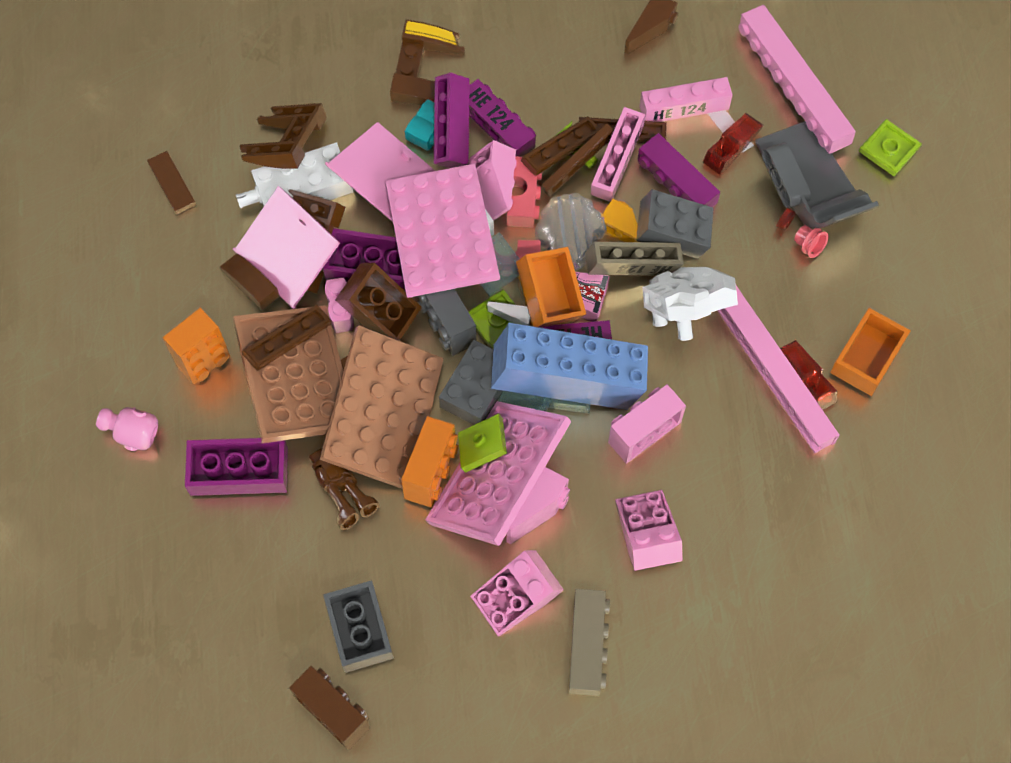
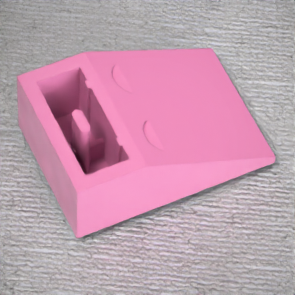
M494 140L469 159V165L475 164L484 207L493 221L512 207V188L515 183L513 177L517 163L515 159L516 149Z
M663 490L615 499L634 571L682 561V540Z
M525 550L474 592L471 598L496 634L501 636L544 607L564 589L537 551Z

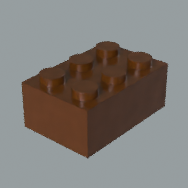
M360 263L335 299L365 328L400 341L422 308L412 297L407 298L406 292L376 263Z
M311 665L289 689L295 699L349 751L370 729L367 722L369 717L357 703L354 706L350 704L349 695L339 685L336 688L332 686L331 678L323 669L319 668L316 670Z

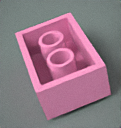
M668 384L661 389L657 387L648 395V399L644 402L638 401L630 408L628 414L625 416L619 415L612 421L608 443L626 464L681 423L686 405Z

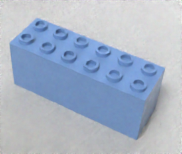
M508 323L494 344L491 389L628 410L647 391L648 346Z

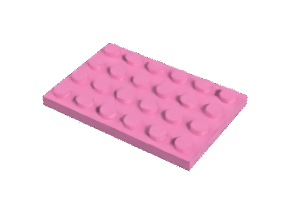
M475 164L386 180L407 298L500 280Z
M497 401L486 419L498 413L503 417L507 454L466 473L461 469V464L459 463L442 491L439 500L436 501L425 520L432 526L499 546L570 425L571 421L567 416Z

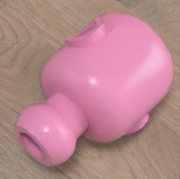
M126 407L120 411L119 415L113 413L108 408H104L99 412L96 427L102 431L112 430L114 440L124 445L127 450H147L151 447L156 436L158 419L155 415L138 410L135 407Z

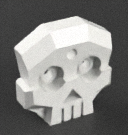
M681 267L673 273L667 271L649 281L650 285L643 286L644 308L652 312L653 326L662 327L667 325L668 321H677L678 339L682 341L693 338L691 320L711 315V312L738 305L735 278L709 267Z

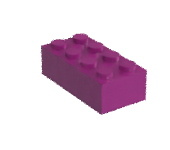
M333 229L332 236L340 244L323 267L326 281L344 278L348 282L360 263H376L406 292L396 237Z
M261 438L187 440L185 488L190 496L287 493V443L285 440L262 443Z

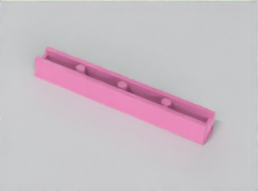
M736 286L738 305L717 310L813 452L816 453L831 444H835L840 436Z

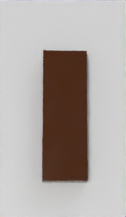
M167 151L147 160L176 215L197 206Z

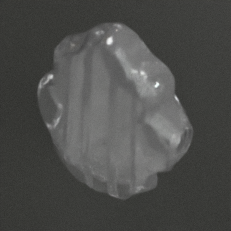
M579 193L564 194L551 198L549 203L541 210L542 219L535 228L536 240H541V248L546 251L568 247L574 270L578 271L586 265L585 253L594 242L601 240L607 231V227L604 222V216L595 210L591 200L582 197Z

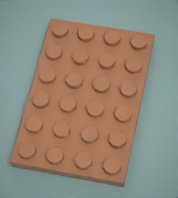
M319 306L321 310L328 316L326 306ZM312 307L233 317V324L262 443L327 434L343 375V367L331 325L258 371L242 355L245 348Z
M358 325L352 338L320 460L402 488L401 479L426 417L430 416L444 358Z

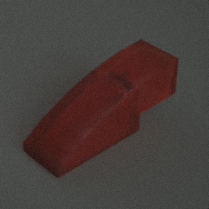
M745 113L722 133L718 142L707 150L702 163L719 175L722 174L751 143L762 129L763 124Z
M796 340L780 348L822 410L837 403V390L823 376V369Z

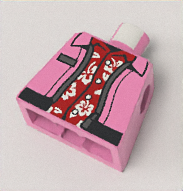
M575 272L586 310V315L581 318L590 322L598 321L608 288L609 276Z

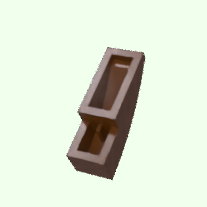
M238 253L220 266L221 271L261 310L280 297L278 289L269 279Z

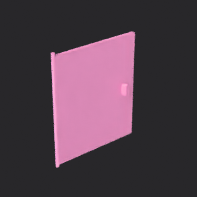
M378 122L329 163H325L327 167L392 222L386 180L435 171Z
M278 186L242 240L233 250L269 279L278 289L279 296L293 309H296L297 303L340 242Z

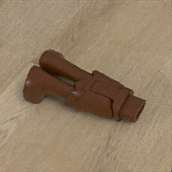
M321 448L309 456L313 463L312 468L315 471L321 488L329 494L338 508V526L341 530H347L357 523L359 515L342 492H348L362 517H368L375 513L380 504L374 497L365 495L357 487V480L347 469L320 460L323 449Z

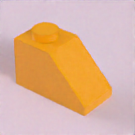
M612 198L599 219L598 230L621 242H639L636 241L638 224L633 209L627 203Z

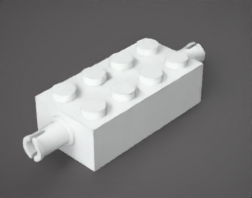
M337 143L304 153L305 157L298 169H280L263 166L251 170L256 186L253 190L236 194L240 209L257 202L262 203L264 207L278 186L291 197L293 195L288 192L290 189L326 200H332L353 193V188L325 165L326 162L329 163L341 153Z

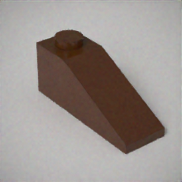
M650 0L626 39L624 53L629 54L666 32L670 24L674 25L679 14L676 12L678 3L673 0Z

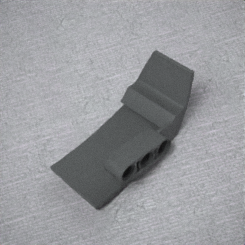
M806 121L755 140L786 208L792 207L804 225L810 228H822L879 207L877 201H871L868 193L860 189L855 190L833 154H829L825 148L820 146L818 138L813 131L808 129Z

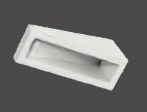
M488 301V312L514 324L530 326L531 317L527 306Z

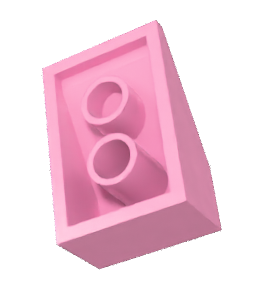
M547 467L543 469L507 532V543H514L555 516L559 508L562 510L565 508L570 492L568 478Z

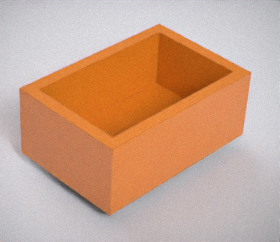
M568 247L526 254L516 261L533 327L543 328L572 322L586 315Z
M201 308L162 337L176 366L193 385L198 381L206 379L214 368L222 366L230 356L219 327Z
M868 308L830 373L872 396L911 330Z
M426 417L401 479L404 499L431 508L434 500H439L442 492L440 485L443 479L446 480L448 478L451 468L449 462L451 458L455 459L459 445L456 444L458 435L455 434L454 424Z

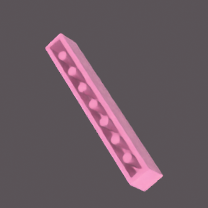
M762 5L741 14L739 24L741 35L747 38L751 49L760 56L763 66L769 69L774 81L782 87L785 97L792 101L796 112L804 118L808 129L813 131L818 138L820 146L831 154L851 145L856 131L767 8Z

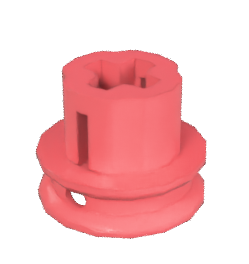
M804 225L797 231L794 241L802 246L801 249L804 254L815 258L825 248L828 242V233L822 232L820 228L811 229Z

